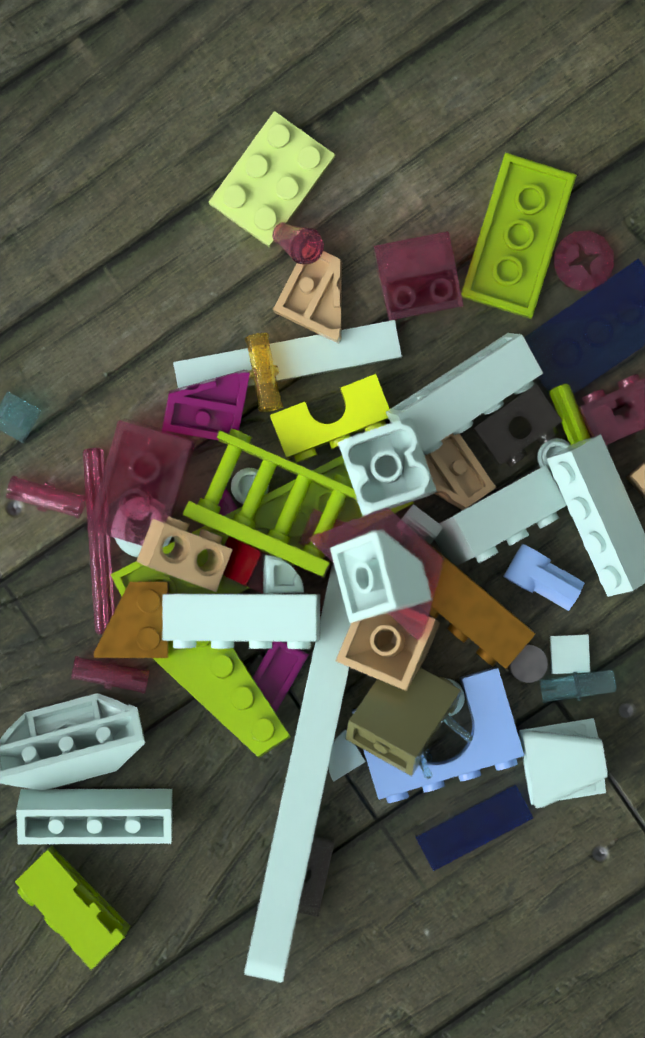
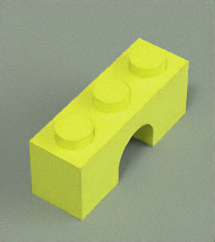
M374 374L340 388L346 409L343 416L334 423L323 424L316 421L310 415L306 402L271 414L270 418L286 459L294 457L296 463L307 460L317 455L315 448L329 443L331 449L339 447L338 442L351 437V434L362 430L367 432L387 425L385 421L389 420L385 412L390 409L377 375Z

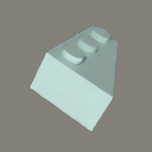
M545 465L441 522L440 525L443 528L434 540L443 556L455 566L474 557L480 563L497 554L498 550L495 545L504 540L510 546L529 536L526 530L529 526L537 523L541 529L559 519L556 511L567 506L548 467Z

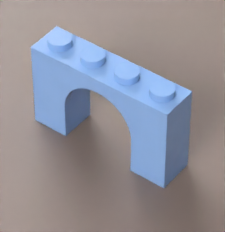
M497 667L459 677L471 714L472 729L467 744L454 757L440 762L420 760L418 768L410 776L364 750L378 800L386 798L387 803H393L408 798L409 790L422 787L423 792H430L445 787L444 780L459 776L461 782L481 776L480 769L495 765L496 771L518 765L516 758L525 755Z

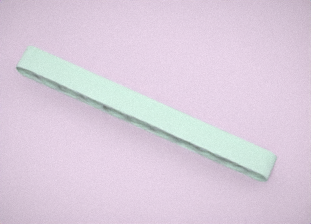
M333 565L320 619V640L315 642L244 975L281 983L286 968L349 671L348 666L336 662L351 623L349 622L336 568Z

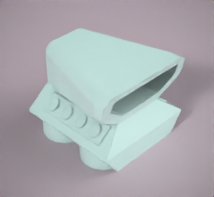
M412 418L399 420L338 442L363 516H370L437 492Z
M594 718L519 730V739L525 755L522 758L531 805L535 804L536 808H541L559 800L606 793L605 778L608 777L603 743L598 738Z

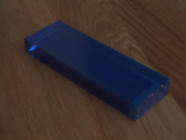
M513 784L415 837L431 868L435 871L533 819V816L516 784Z

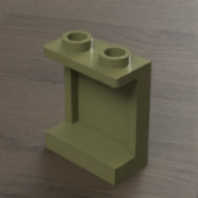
M420 667L407 691L377 679L349 719L346 740L412 776L420 764L423 751L447 715L453 713L457 708L461 690L455 687L448 679L437 677L422 669V667Z

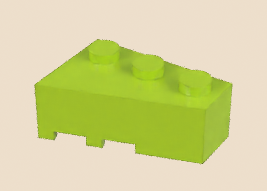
M53 846L46 850L15 881L20 887L17 892L21 898L33 907L35 905L44 915L45 922L65 939L73 951L91 970L125 937L131 927Z

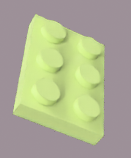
M274 111L212 196L209 204L265 245L271 247L331 164L335 154Z

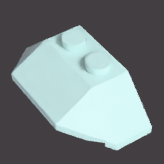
M96 693L25 712L7 729L0 739V784L44 791L117 771L145 744L138 708Z

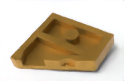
M129 582L94 651V658H168V641H163V594H169V582Z

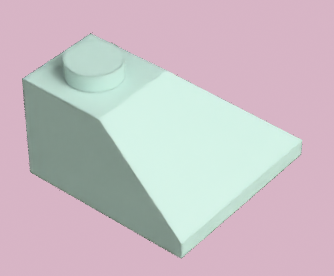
M375 531L330 548L350 623L432 600L422 562L384 531Z

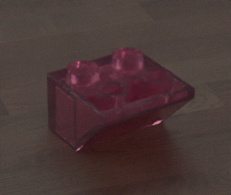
M449 231L374 246L373 254L389 321L464 306Z

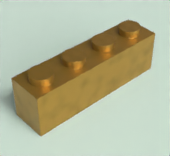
M416 533L404 548L422 562L432 600L418 605L434 619L440 614L451 623L447 629L463 643L468 638L480 647L476 653L493 667L498 662L507 669L536 634Z

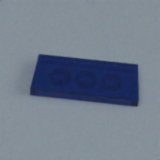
M639 259L524 337L543 372L537 378L548 394L552 388L568 384L574 395L645 346V267Z

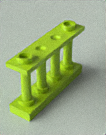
M231 428L229 434L219 431L217 439L228 445L205 498H200L198 504L188 501L183 515L324 578L330 563L323 560L326 554L323 552V549L344 501L348 497L358 502L351 480L335 474L332 480L249 444L252 437ZM243 451L263 461L240 513H235L233 519H229L218 514L221 509L218 504ZM276 467H280L298 476L274 530L270 529L266 535L253 529L256 524L253 519ZM311 482H314L332 490V493L309 545L305 544L303 549L300 550L288 544L291 539L288 534Z

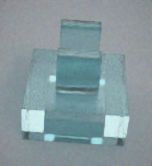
M7 391L0 404V430L24 443L42 410Z

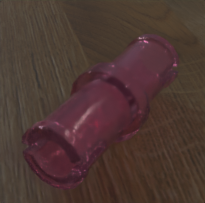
M14 475L11 477L7 488L10 492L6 494L7 499L38 506L39 511L47 512L49 509L74 516L77 519L81 517L85 504L82 502L86 501L85 495L57 489L53 483L45 482L43 485L18 478Z
M75 656V668L72 669L71 680L76 679L102 684L104 689L111 690L112 687L145 694L150 670L116 665L117 661L109 660V663Z

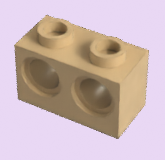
M169 516L165 523L152 519L136 562L216 592L232 552L231 548L220 544L223 537L201 529L199 536L187 532L189 524ZM173 536L175 540L174 549L165 555L163 544L167 538ZM207 549L208 560L203 566L198 567L197 556L202 550Z

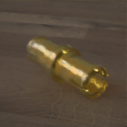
M257 333L245 337L251 364V370L248 372L250 373V380H254L259 412L283 408V403H281L276 375L279 374V369L273 363L269 334Z

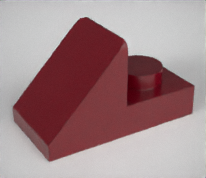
M229 536L224 546L231 548L232 552L223 576L265 594L263 593V555L269 554Z

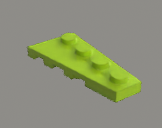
M168 641V658H153L257 757H262L291 737L234 648H211V641H196V648H173V641Z

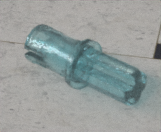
M612 670L577 675V671H574L572 676L540 679L543 703L577 698V701H581V697L615 692L617 687L615 674Z

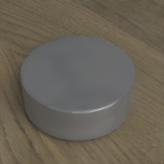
M526 645L509 665V668L516 679L532 683L544 676L548 662L545 653L540 648Z

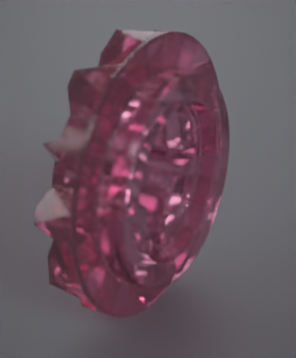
M591 230L574 231L566 236L556 248L554 254L555 271L560 280L570 288L581 291L595 289L609 278L613 270V249L609 246L605 237L593 233ZM579 245L586 255H599L590 263V275L583 265H569L579 257Z

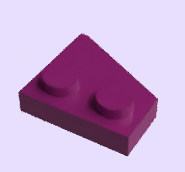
M241 370L169 391L162 431L218 440L219 431L229 434L231 428L239 431L250 371Z

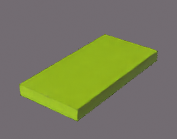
M504 154L460 297L532 319L574 186L576 174L512 154Z

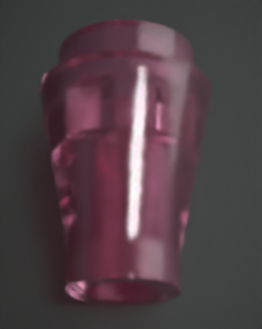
M282 222L273 230L272 238L274 242L279 244L296 263L302 265L311 264L321 257L324 250V242L319 232L315 229Z

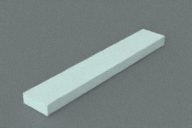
M395 320L341 330L339 344L318 334L173 362L178 388L241 370L250 371L248 387L399 359L402 358Z

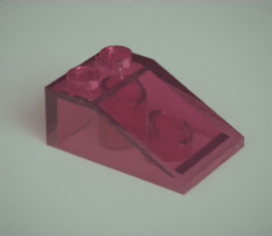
M127 418L118 420L87 530L142 546L152 519L165 523L168 516L173 517L196 439L174 432L163 431L161 428Z

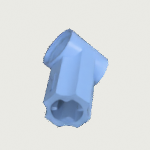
M521 544L503 577L531 593L536 592L569 611L580 595L585 583L567 571L551 564V560L543 554Z

